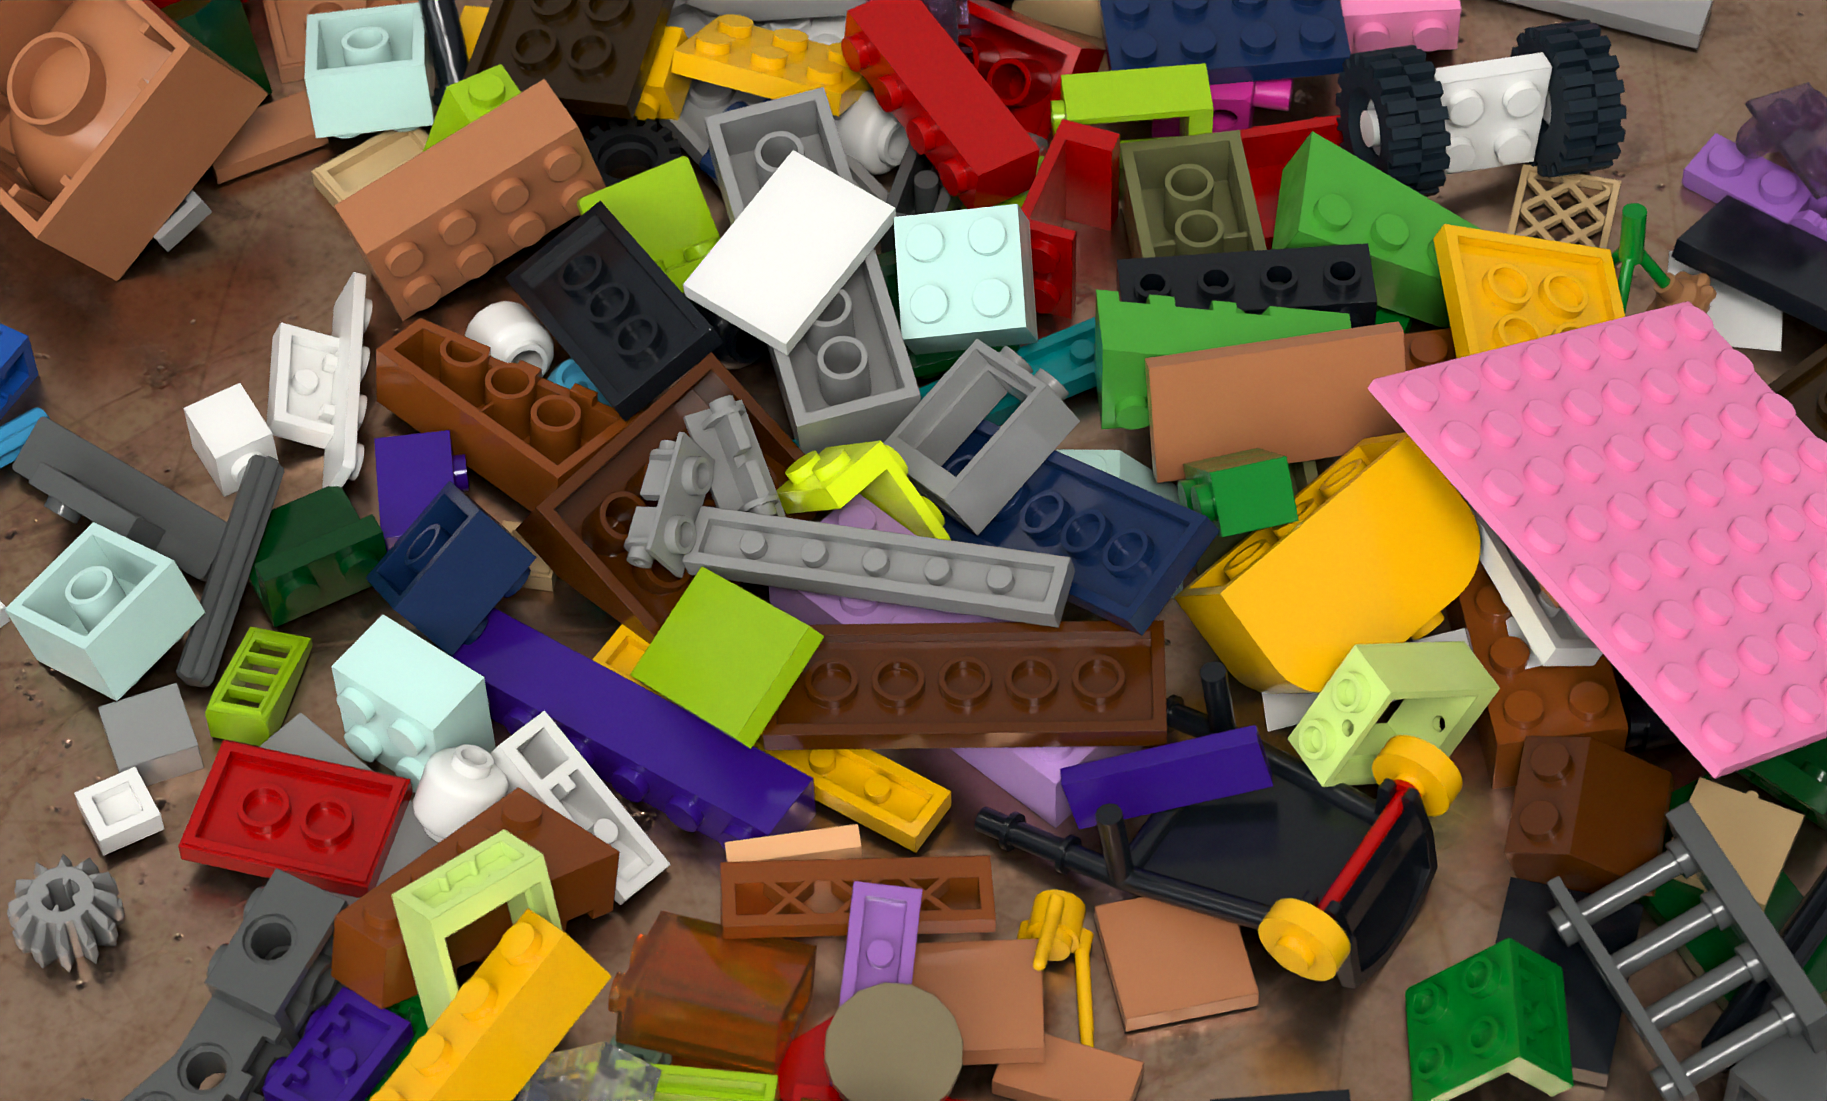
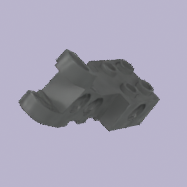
M276 868L265 887L257 888L248 899L243 912V922L229 944H222L213 954L207 969V979L204 982L212 997L177 1053L121 1101H265V1098L258 1093L263 1087L267 1073L272 1065L280 1057L289 1056L304 1037L309 1019L320 1006H328L343 986L351 990L331 976L335 915L349 906L347 901ZM216 1073H225L224 1079L218 1086L207 1090L199 1089L201 1083L207 1077ZM82 1098L80 1101H93V1100H88V1099H83V1098Z

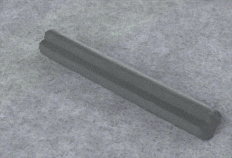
M253 455L248 460L200 599V604L205 613L191 627L176 669L177 676L187 685L207 688L213 683L284 475V468L273 457Z

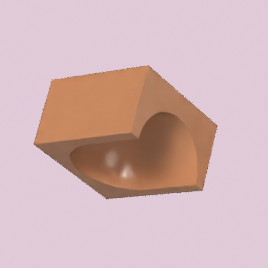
M0 0V204L36 239L118 282L268 93L254 80L241 73L199 42L150 0Z

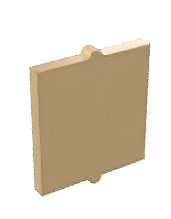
M1700 777L1689 801L1764 912L1802 826L1804 815L1759 799L1756 791L1750 790L1743 793ZM1682 874L1674 878L1680 882L1702 889L1704 893L1707 892L1696 874L1687 879Z

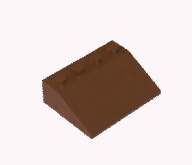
M712 352L538 505L515 529L559 578L649 644H651L695 577V575L688 574L686 568L683 577H676L656 559L653 560L651 568L637 567L627 561L629 552L624 548V543L629 534L636 506L657 507L658 501L645 500L640 495L651 451L658 449L662 440L676 442L679 432H685L689 436L683 420L684 416L710 409L709 403L724 396L733 395L735 401L741 399L743 401L776 490L789 480L785 474L786 470L805 455ZM709 490L705 495L703 506L717 508ZM820 511L791 514L785 512L787 518L810 521ZM728 580L737 586H740L743 583L739 581Z

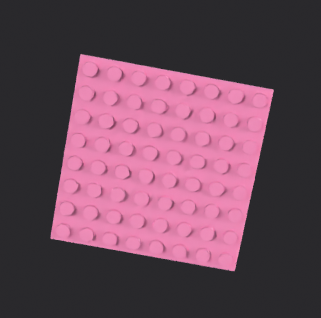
M1687 301L1377 378L1372 381L1367 389L1714 779L1827 738V442L1817 438L1796 416V411L1792 404L1783 396L1776 394L1754 371V365L1750 359L1743 353L1733 349L1714 328L1711 318L1704 311Z

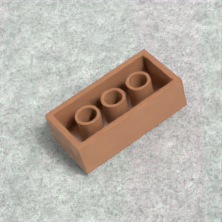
M543 79L337 203L334 207L371 274L401 320L404 321L417 312L430 308L440 298L468 281L481 277L491 267L524 247L537 243L544 235L575 216L581 215L577 207V200L605 188L606 185L578 125L546 80Z

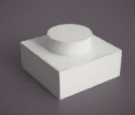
M136 767L74 793L78 808L103 856L164 830L161 814Z

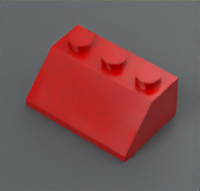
M921 0L1040 148L1039 156H1045L1050 146V141L1054 138L1051 126L1050 101L1061 100V75L1098 72L1106 52L1105 49L989 0Z

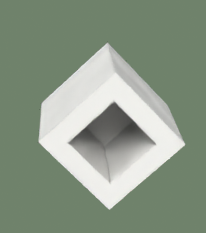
M241 383L183 408L192 447L224 497L238 491L248 460L253 455L270 456L278 460L273 433Z

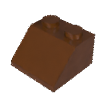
M1526 736L1504 854L1516 877L1547 884L1548 881L1559 876L1567 889L1593 894L1662 854L1667 825L1665 814L1669 812L1674 777L1667 770L1592 737ZM1655 890L1644 896H1655Z

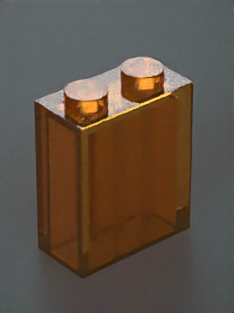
M660 911L648 935L639 934L637 936L627 972H617L612 982L608 1010L609 1012L617 1013L615 1042L743 1072L776 1075L812 1002L817 946L783 938L723 939L722 924Z

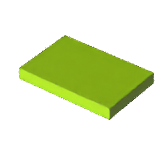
M701 566L630 675L648 688L751 749L815 653L824 636L804 622Z

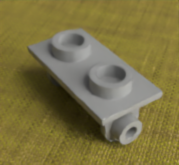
M733 395L724 396L709 403L710 409L683 417L690 438L715 460L710 492L717 508L787 518L742 399L735 401Z
M685 432L678 433L676 442L662 440L660 441L659 448L651 451L640 495L645 500L658 501L657 507L636 506L629 534L624 543V548L629 552L627 561L630 564L641 568H651L653 560L656 559L676 577H683L685 566L682 561L684 555L690 553L695 545V522L700 507L703 506L705 495L711 488L715 460Z

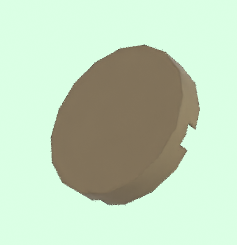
M884 982L858 991L838 1008L826 1032L824 1066L829 1081L831 1080L833 1088L839 1093L842 1101H945L949 1097L961 1072L963 1039L954 1015L935 995L912 984Z

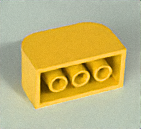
M1406 432L1362 439L1294 496L1299 521L1252 531L1174 597L1228 671L1245 686L1270 694L1320 693L1355 644L1404 643L1410 637L1413 640L1424 637L1444 620L1445 616L1441 610L1457 598L1469 585L1477 569L1480 557V534L1476 519L1453 484Z

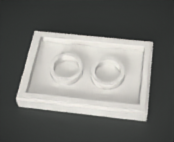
M793 150L683 284L684 294L687 298L788 356L893 225L896 209Z

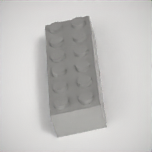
M824 87L704 117L710 156L731 225L793 150L854 184ZM873 248L788 356L767 344L796 445L805 455L812 451H817L819 454L826 447L880 440L884 443L921 401L920 391L875 248Z

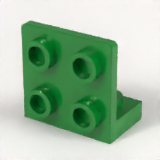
M1509 937L1410 986L1406 990L1405 1001L1413 1101H1448L1506 1072L1552 1097L1574 1087L1563 970L1559 965Z

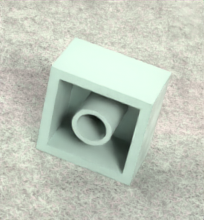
M419 2L307 15L305 83L316 138L334 136L347 139L367 132L385 130L409 132L421 126L433 125L435 106L432 96L435 89V70Z
M1018 204L894 217L901 334L904 343L915 355L966 350L976 339H979L989 347L1038 342L1030 221Z
M95 522L4 609L37 661L115 701H118L205 613L174 560Z
M384 614L331 666L337 692L336 701L340 707L346 744L364 761L373 762L376 760L394 771L397 777L410 779L414 793H416L424 767L432 754L445 748H453L465 744L481 747L489 753L496 748L484 677Z

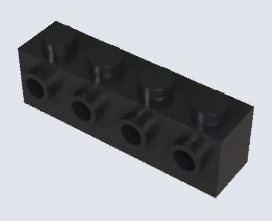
M1368 243L1117 260L1116 291L1119 292V301L1146 304L1147 298L1151 294L1174 297L1176 307L1208 310L1213 300L1235 302L1237 308L1248 314L1262 315L1269 306L1348 313L1350 315L1351 328L1370 326L1376 323L1377 296Z

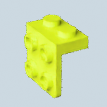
M881 440L826 447L819 454L817 451L809 452L795 461L786 470L785 474L789 480L776 490L782 507L787 514L841 509L859 493L915 535L951 541L948 533L943 528L945 519L941 511L931 500L918 493L906 476L908 474V467L904 459L896 450L883 444Z

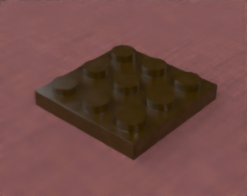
M492 0L462 80L502 64L520 92L545 79L568 112L633 119L675 0Z

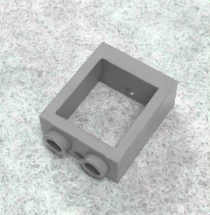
M976 339L883 443L896 450L904 459L908 467V474L906 476L921 496L931 500L940 510L977 536L1080 422L1063 402L1069 395L1068 391L1052 375L1041 368L1033 375L1031 374L1033 372L1031 366L1011 348L1004 346L1000 352H997L979 339ZM1007 392L1023 402L957 477L941 467Z

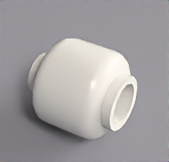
M864 92L839 117L833 115L844 153L858 160L870 174H885L901 164L909 144L906 130L892 112L887 113L880 107L874 92Z
M501 301L490 304L475 315L468 324L464 335L467 338L491 347L490 356L506 363L517 364L522 360L541 368L542 377L549 370L554 358V342L548 330L529 309L517 302Z
M469 744L445 748L432 754L426 763L413 799L414 815L423 826L424 831L436 842H441L507 795L509 788L507 777L493 763V757L485 749Z

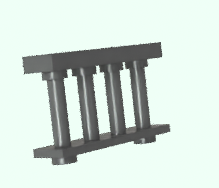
M1687 801L1665 814L1674 839L1665 844L1667 851L1577 903L1559 876L1547 882L1556 904L1555 908L1547 912L1554 928L1567 947L1579 942L1658 1067L1649 1071V1074L1664 1101H1700L1694 1086L1786 1033L1790 1038L1802 1033L1815 1054L1827 1048L1826 1004L1690 801ZM1681 874L1685 879L1694 874L1697 875L1707 892L1699 896L1700 904L1609 955L1591 927L1592 925ZM1715 926L1719 931L1731 926L1742 943L1734 948L1736 956L1648 1007L1643 1008L1625 978ZM1765 979L1778 997L1770 1002L1771 1010L1681 1062L1677 1061L1659 1033L1660 1031L1749 980H1752L1754 984H1758Z

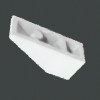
M545 710L499 744L490 753L494 760L493 763L507 777L509 784L507 795L519 787L620 851L614 901L618 904H623L671 865Z

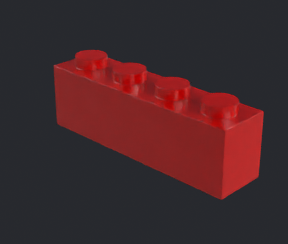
M871 0L847 10L845 34L841 41V49L846 63L854 72H860L871 85L880 107L887 113H893L906 130L908 140L913 149L921 155L925 154L937 169L941 182L950 195L958 196L967 209L992 207L1030 190L1036 177L1040 148L921 0Z

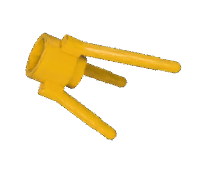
M1045 890L1034 898L1030 918L1020 923L1017 939H1038L1032 963L1033 968L1037 971L1045 969L1047 960L1061 961L1068 958L1070 952L1075 954L1080 1044L1094 1048L1090 950L1094 935L1090 930L1083 927L1086 906L1080 898L1072 893L1063 890Z

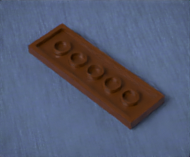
M1154 620L1143 636L1111 621H1061L1059 628L1023 622L809 625L823 635L824 638L763 730L764 750L1167 745L1164 620Z

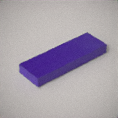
M1256 725L1060 768L1061 785L1079 830L1097 826L1095 813L1104 804L1118 805L1122 810L1123 818L1129 819L1273 787L1272 770Z

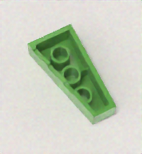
M1312 131L1283 169L1272 249L1368 243L1377 306L1446 329L1451 327L1433 238L1444 224L1475 229L1480 228Z
M1096 289L1095 377L1101 429L1125 428L1135 430L1150 426L1145 358L1351 328L1350 315L1348 313L1269 306L1262 315L1248 314L1237 308L1235 302L1213 300L1208 310L1175 306L1174 297L1149 294L1146 304L1119 301L1118 291Z

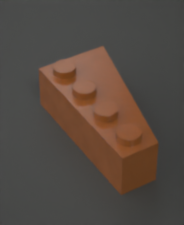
M423 318L417 319L376 349L377 402L420 433L450 430L453 454H466L467 466L531 512L643 413L640 410L625 422L613 407L598 401V392L577 383L571 389L565 388L542 378L541 368L522 360L518 364L501 361L490 356L491 347Z
M518 787L335 915L331 976L381 1010L417 995L418 990L391 894L504 829L544 854L564 932L566 931L568 920L585 913L592 919H595L613 911L620 851ZM507 902L445 938L455 978L458 967L470 962L485 961L500 943L506 931L513 926Z

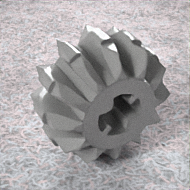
M62 854L58 866L49 870L36 862L33 871L35 879H16V888L14 889L16 899L8 902L7 916L11 927H14L13 936L19 949H22L23 954L32 952L34 960L40 964L42 969L57 958H59L61 966L68 972H70L75 958L82 956L97 964L99 956L97 946H116L118 937L116 926L124 923L125 910L122 900L118 898L119 890L115 879L111 877L109 872L100 873L98 866L93 863L90 857L76 867H73L71 860Z

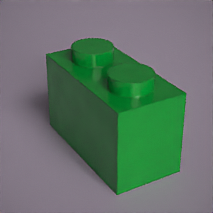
M1254 448L1183 464L1186 480L1178 482L1180 505L1207 516L1219 529L1220 532L1217 536L1226 537L1299 521L1287 456Z

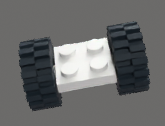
M1586 19L1524 29L1525 32L1519 33L1516 38L1518 46L1512 48L1510 57L1435 68L1432 61L1426 62V53L1422 49H1416L1415 45L1354 53L1343 62L1344 72L1339 73L1337 81L1341 88V92L1336 93V106L1340 108V117L1336 118L1338 122L1337 131H1342L1343 142L1340 143V147L1425 197L1439 193V187L1444 186L1446 181L1445 175L1526 162L1532 165V167L1538 166V174L1542 177L1548 176V178L1610 168L1614 165L1613 160L1618 159L1621 153L1618 143L1624 142L1626 132L1621 126V119H1626V106L1621 104L1620 93H1625L1623 79L1618 80L1616 70L1620 65L1617 56H1610L1609 54L1612 44L1607 35L1601 36V27L1596 23L1590 24V20Z

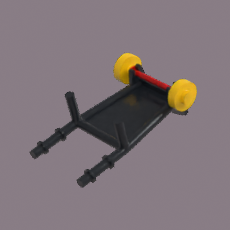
M1217 661L1208 662L1200 669L1207 714L1185 706L1183 698L1173 694L1166 698L1167 734L1177 730L1198 738L1239 728L1235 722L1226 667L1222 663ZM1397 735L1387 741L1373 761L1372 771L1379 785L1377 799H1374L1345 783L1322 787L1305 762L1261 740L1272 770L1273 787L1151 813L1130 843L1128 842L1121 808L1116 804H1104L1095 813L1103 854L1082 846L1081 839L1075 835H1068L1064 839L1026 823L1025 816L1019 812H1012L1008 816L989 807H983L975 819L974 827L977 832L999 840L1001 849L1012 851L1015 848H1019L1055 863L1056 871L1064 875L1074 871L1118 890L1256 929L1265 949L1287 970L1316 981L1329 980L1337 973L1342 986L1356 989L1387 961L1412 924L1438 868L1434 833L1428 816L1444 814L1460 793L1463 781L1453 761L1436 746L1414 736Z

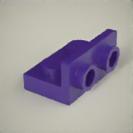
M343 986L328 1006L322 1005L313 1013L305 1028L304 1037L289 1056L280 1057L272 1065L267 1073L262 1089L265 1101H364L414 1037L411 1022L387 1009H379L357 993Z

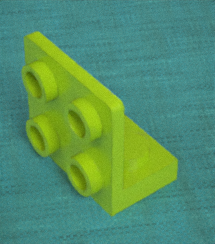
M685 156L663 163L577 200V207L581 216L601 201L682 293L684 292L683 284L721 239L691 163Z

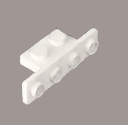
M357 272L352 273L335 302L332 336L281 322L272 338L266 424L273 433V436L325 449L322 488L327 486H339L342 488L347 479L354 481L360 472L364 458V445L357 443V431L363 422L367 408V397L360 394V382L366 373L370 357L369 347L362 346L363 334L371 318L372 300L365 298L366 275Z

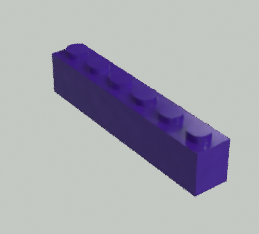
M495 608L487 615L488 622L481 635L470 645L462 644L451 656L484 677L491 719L505 726L511 735L545 710L601 779L610 783L621 796L632 802L643 801L665 813L679 828L688 832L697 830L719 842L724 849L725 842L803 832L816 815L814 780L812 777L754 746L751 749L687 710Z

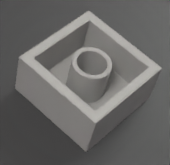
M177 683L98 707L118 773L136 767L145 786H149L204 768L199 746Z

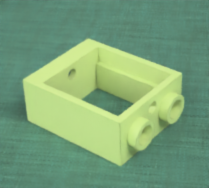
M1465 641L1355 644L1287 739L1322 787L1335 786L1340 783L1347 785L1378 784L1373 775L1372 764L1391 737L1409 735L1423 739L1436 746L1449 757L1500 690V687ZM1404 699L1387 723H1376L1392 700ZM1441 717H1443L1445 721V727L1443 730L1440 728L1439 724Z
M505 829L391 894L429 1029L454 1000L459 991L445 941L446 937L505 902L508 904L513 925L529 908L562 930L544 854Z

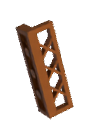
M990 855L720 862V919L723 939L847 936L854 881L922 889L917 934L995 932L996 913Z

